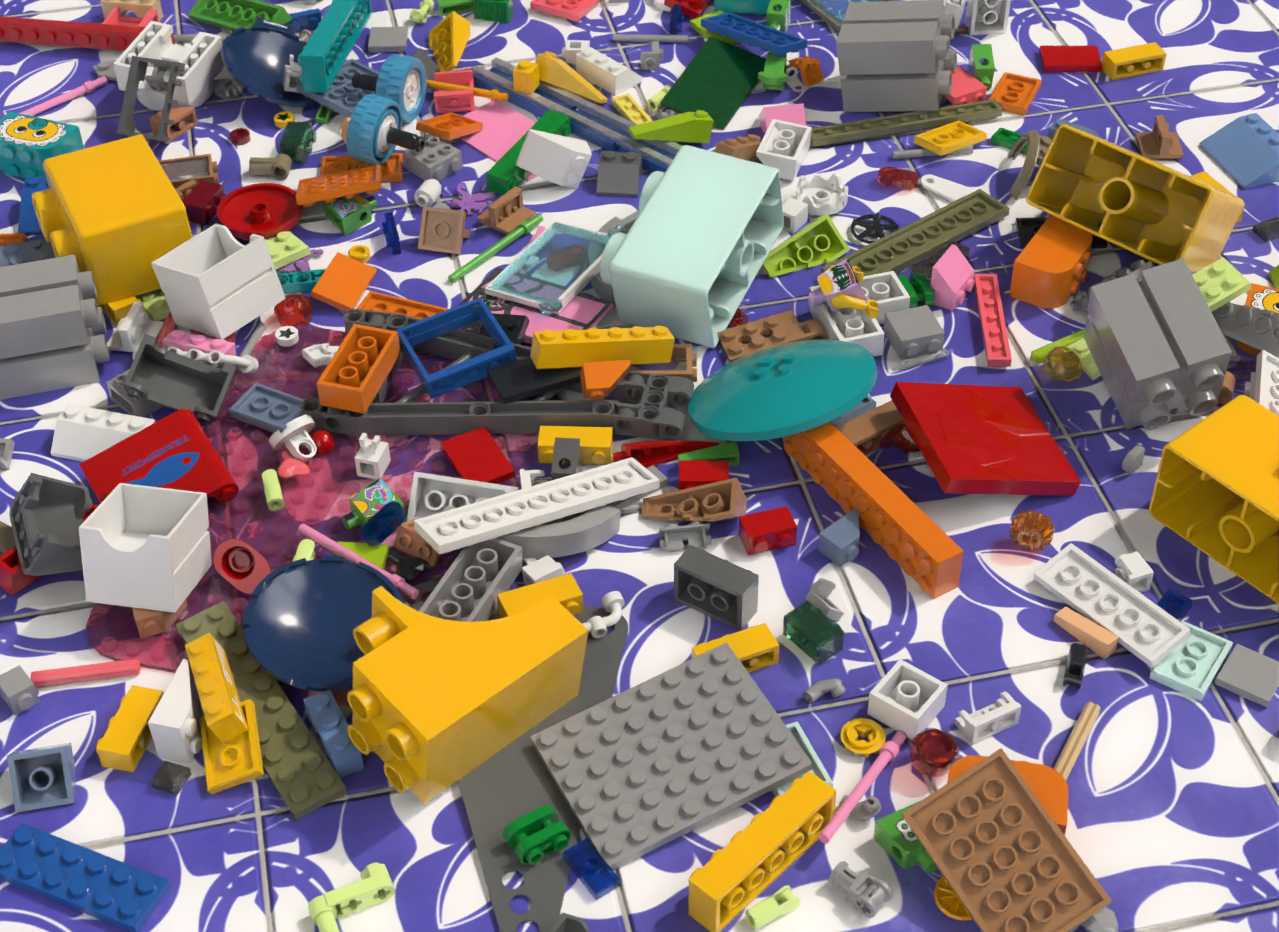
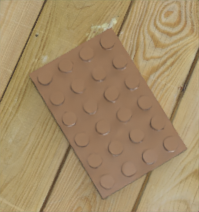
M1002 748L901 815L981 932H1069L1112 903L1110 897Z

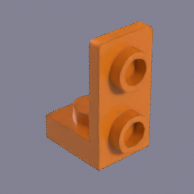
M810 56L798 57L789 60V64L786 65V70L791 67L799 68L804 86L824 80L818 58L810 59Z

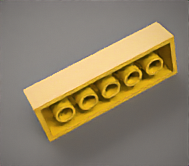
M810 771L801 779L796 778L782 796L778 795L773 799L769 808L762 814H756L749 826L742 832H736L728 845L722 850L718 849L715 851L707 864L692 872L688 881L689 915L710 932H721L819 840V834L834 816L837 790ZM780 846V847H781L782 849H784L786 852L784 853V852L781 851L778 847Z

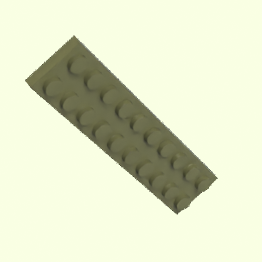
M978 189L823 267L821 274L827 271L830 266L837 265L847 258L851 266H858L861 270L860 272L864 273V276L889 271L897 273L1008 216L1010 208L983 190Z
M225 601L175 624L185 644L210 632L225 650L240 702L251 699L255 705L263 769L295 820L347 793L346 786L276 679L266 672L250 653L244 637V630Z

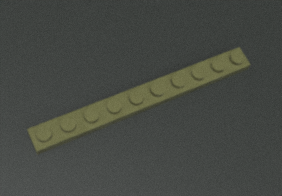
M995 99L941 107L938 111H916L816 127L811 130L810 142L813 147L869 137L899 134L900 132L917 131L925 128H936L956 121L973 122L981 119H992L993 117L1002 116V108Z

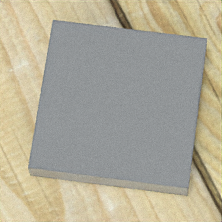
M408 26L371 27L368 51L370 53L406 52L409 33Z
M1237 643L1217 675L1214 684L1267 708L1279 688V662Z

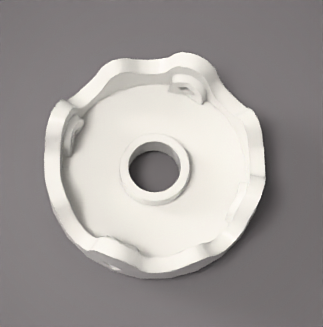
M817 173L810 181H807L806 177L801 175L798 179L795 199L808 204L809 215L822 216L827 213L832 215L840 212L846 206L848 186L843 187L838 173H833L829 178H825Z

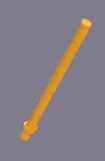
M427 80L426 88L443 91L473 89L474 96L490 98L491 101H508L509 98L508 93L499 92L497 89L491 91Z

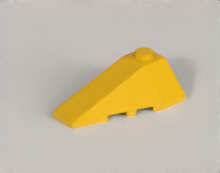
M454 11L429 31V46L434 51L433 56L437 59V66L440 72L452 71L457 67L471 34L470 22Z
M545 51V53L537 54L535 63L539 64L540 80L600 104L607 103L608 99L563 60L556 58L555 53Z

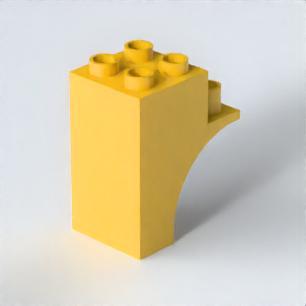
M380 586L372 591V618L353 629L354 639L365 655L353 663V690L347 694L348 702L353 710V723L347 727L349 737L361 753L367 755L374 751L385 762L383 765L385 775L398 792L405 793L410 789L426 804L578 696L588 629L551 594L530 608L508 617L489 621L462 622L445 620L419 612L403 604Z

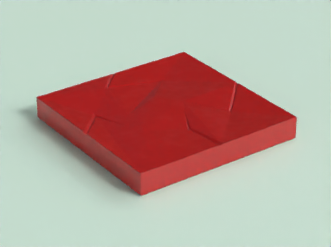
M911 382L895 383L890 397L944 493L1075 495L1081 481L1021 387Z

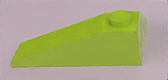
M697 110L696 112H686L628 127V132L633 139L709 143L714 120L707 112Z
M827 213L818 217L772 249L762 267L769 278L833 262L848 252L850 248Z

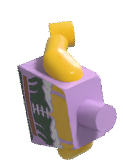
M848 258L837 265L830 266L827 271L817 277V281L821 289L809 294L814 307L827 301L831 311L842 308H851L859 311L865 310V315L869 318H876L879 312L877 308L878 303L875 300H869L865 303L867 299L860 285L863 282L864 273L860 272L861 270L858 266L852 267Z

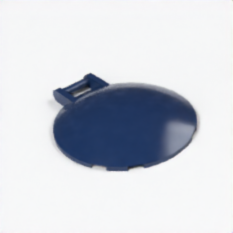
M256 16L252 28L245 29L240 27L233 30L231 35L226 36L221 48L223 63L230 75L245 89L264 100L282 106L304 108L320 104L301 93L284 91L285 65H290L289 56L294 55L293 61L298 63V55L301 54L303 47L306 46L305 43L299 41L300 37L295 35L294 25H283L263 20V17Z
M322 556V559L309 561L303 558L274 570L253 590L252 597L244 612V637L249 651L256 662L270 675L288 685L311 691H339L349 688L353 690V663L365 655L354 639L353 629L372 618V591L382 586L403 604L404 600L395 585L386 576L365 563L360 562L356 564L344 561V557Z

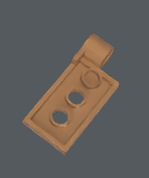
M792 310L728 328L717 333L729 363L748 354L781 344L806 340H829L819 320L811 319L799 323Z

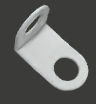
M789 68L786 74H789L791 70H794L795 73L793 76L788 75L786 83L793 91H804L805 86L797 78V68ZM796 86H801L802 89H799V90H798V89H795V87H796Z

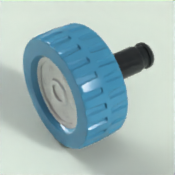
M393 54L384 61L378 76L355 73L352 77V86L356 89L360 88L361 90L376 92V95L396 101L401 108L402 122L410 123L419 115L425 100L427 87L426 70L424 64L418 58Z
M375 94L366 95L358 102L351 115L346 137L347 150L350 156L355 160L371 165L384 164L391 157L396 145L421 152L425 147L426 140L423 136L419 137L416 134L401 130L402 112L399 104L394 100Z

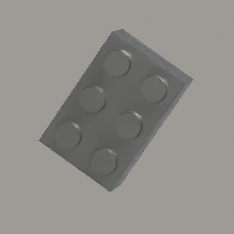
M690 545L674 563L675 601L740 631L756 614L758 608L759 575L693 545Z

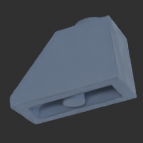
M854 508L819 533L818 551L840 567L848 561L854 560L859 553L860 533L859 512L857 509Z

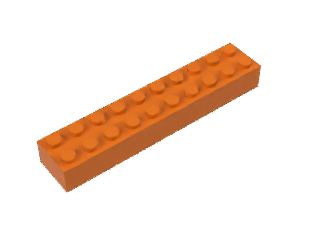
M830 421L807 431L785 436V452L792 456L799 466L806 470L813 477V480L827 491L829 497L834 499L845 513H849L854 508L858 510L859 527L864 529L872 537L873 541L879 544L887 552L888 556L895 560L903 568L904 572L919 584V587L924 592H927L933 599H936L959 587L964 551Z

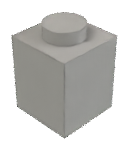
M20 665L0 675V694L14 715L40 702L33 682Z

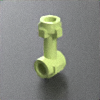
M424 0L420 3V9L411 10L409 15L410 21L418 24L426 23L427 13L434 9V1Z

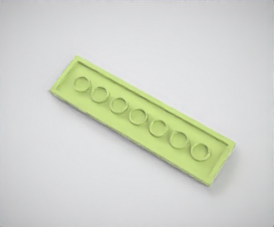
M290 231L280 232L277 236L265 240L275 270L310 255L309 247ZM162 289L136 296L143 302L145 312H147L148 317L152 321H161L170 312Z
M1224 257L1192 274L1211 312L1251 289V282ZM1084 337L1066 347L1067 353L1092 380L1102 376Z

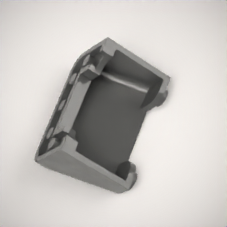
M144 334L123 384L127 395L136 400L142 398L176 411L187 408L194 413L199 422L204 424L215 422L234 383L236 366L224 363L222 368H218V364L214 362L210 366L168 351V346L163 345L161 348L155 344L156 337Z
M30 473L13 500L9 513L19 560L24 574L41 576L83 570L78 528L83 523L84 515L92 507V499L90 498L88 487Z

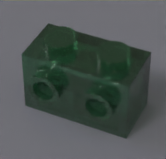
M312 122L287 123L279 145L281 154L288 155L292 162H306L309 154L312 153V145L316 142V131L313 130Z
M809 601L784 615L783 634L818 665L843 650L844 631L840 625L832 622L824 615L821 609L816 608Z

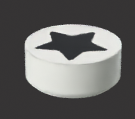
M284 326L275 332L276 342L280 346L289 347L296 344L299 340L298 330L293 326Z

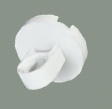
M303 415L286 424L287 428L281 433L277 430L270 437L269 442L275 450L287 447L292 456L303 463L310 461L316 453V445L308 434L315 426V422L310 415ZM298 446H306L309 449L310 454H301V452L298 449Z

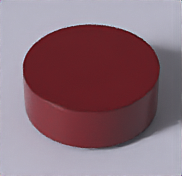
M245 128L234 129L230 133L231 143L234 145L249 143L251 140L249 130Z

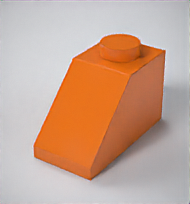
M630 360L583 363L580 371L583 398L601 400L604 397H608L627 375L631 364Z

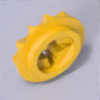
M867 718L850 720L841 730V743L844 744L846 751H853L855 757L858 754H865L866 757L870 753L878 754L886 740V734L882 726ZM858 736L862 738H865L867 736L868 742H866L865 740L858 741Z

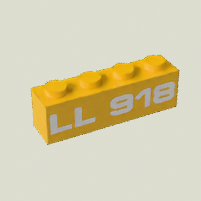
M210 632L186 644L185 648L207 726L223 743L248 731L225 650Z

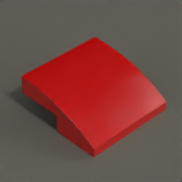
M665 0L664 5L696 19L705 12L712 0Z

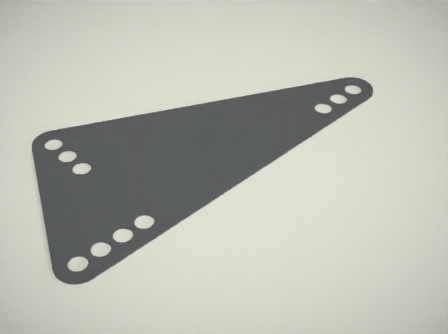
M427 581L416 585L414 588L419 590V595L416 599L408 597L409 607L419 611L424 604L422 597L427 593H432L439 582ZM583 605V612L574 615V617L580 623H586L594 616H601L603 618L611 613L606 612L604 608ZM497 607L488 621L501 619L497 612ZM623 615L614 624V630L601 638H593L591 632L588 634L578 696L458 780L500 932H517L518 925L524 921L536 923L539 927V932H548L560 916L581 825L531 743L530 736L612 697L628 633V623ZM544 805H551L559 815L558 822H563L571 832L569 844L561 851H554L544 856L536 864L523 865L514 854L516 847H510L503 838V830L509 823ZM510 871H517L524 876L525 880L521 887L510 889L503 884V876ZM516 896H525L530 899L532 907L524 914H517L510 909V901Z

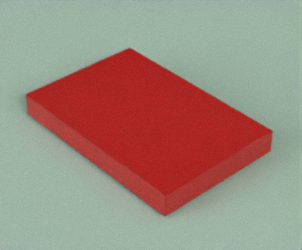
M1040 45L1039 53L1044 72H1102L1103 65L1097 46Z
M485 426L440 442L442 451L461 479L498 484L516 477L515 470Z

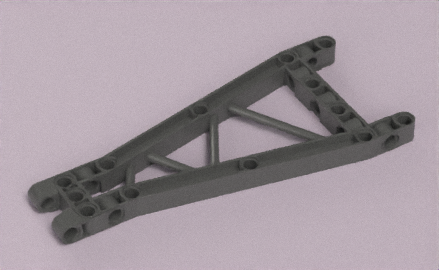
M360 309L348 310L343 315L346 336L353 324L396 331V329L422 320L402 314ZM456 329L414 345L412 348L455 360L444 368L446 369L497 349L498 346L492 337ZM512 343L516 351L517 360L530 357V347ZM400 348L401 354L365 414L320 405L319 398L305 399L300 404L302 416L310 415L315 422L312 430H326L332 433L361 436L362 433H366L367 436L465 434L485 426L490 434L539 433L540 426L612 427L613 434L678 440L682 436L686 418L683 413L673 408L688 406V403L691 402L695 386L690 379L684 377L628 371L627 375L609 396L603 398L605 400L548 401L563 389L583 394L580 382L542 393L532 401H514L503 404L502 401L412 403L427 392L421 384L397 402L383 403L404 355Z

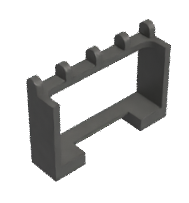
M132 56L118 124V135L127 138L142 134L147 142L169 145L171 138L166 137L167 125H174V121L169 119L171 105L177 106L178 101L172 99L175 86H181L182 84L181 81L176 79L178 71H184V63ZM147 66L170 69L158 136L136 133L137 120L132 118L139 81H145Z

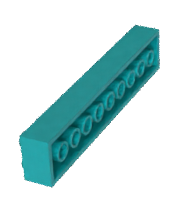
M370 0L332 1L321 22L318 23V27L313 31V35L308 39V43L303 47V51L298 55V65L301 66L302 71L300 83L303 85L304 92H328L372 15Z

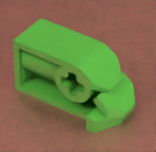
M773 52L767 53L764 72H758V79L762 81L763 90L783 92L784 83L788 80V74H786L787 53L785 56H775Z

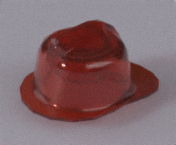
M905 423L888 432L879 443V447L882 449L895 446L905 454L920 451Z

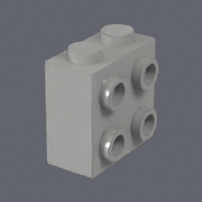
M436 136L426 140L425 147L421 152L410 149L404 151L406 169L423 180L435 179L439 182L463 169L462 151Z
M928 305L885 313L883 331L900 359L943 350L945 332Z
M129 370L106 382L111 400L129 415L144 418L163 407L142 398L136 400L127 395L123 384Z

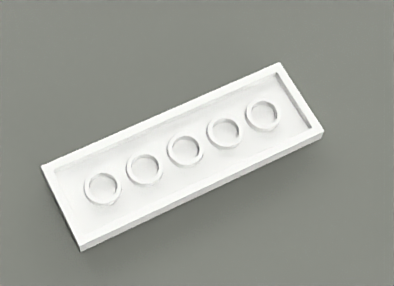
M1072 543L1034 572V579L1082 616L1119 637V644L1151 668L1155 667L1191 636V629Z

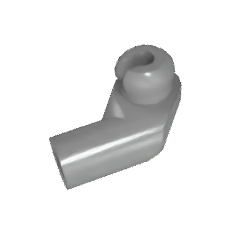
M837 678L822 680L803 693V697L808 703L812 704L829 691L833 697H839L845 692V687L841 684L842 681Z
M847 795L841 799L839 808L848 797ZM869 796L867 800L859 802L850 815L859 821L875 817L881 810V803L876 797Z

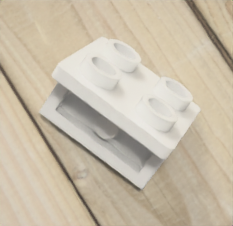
M134 302L127 316L121 318L107 343L108 350L133 352L136 347L140 346L144 334L156 337L157 341L164 322L148 320V314L145 312L143 302Z

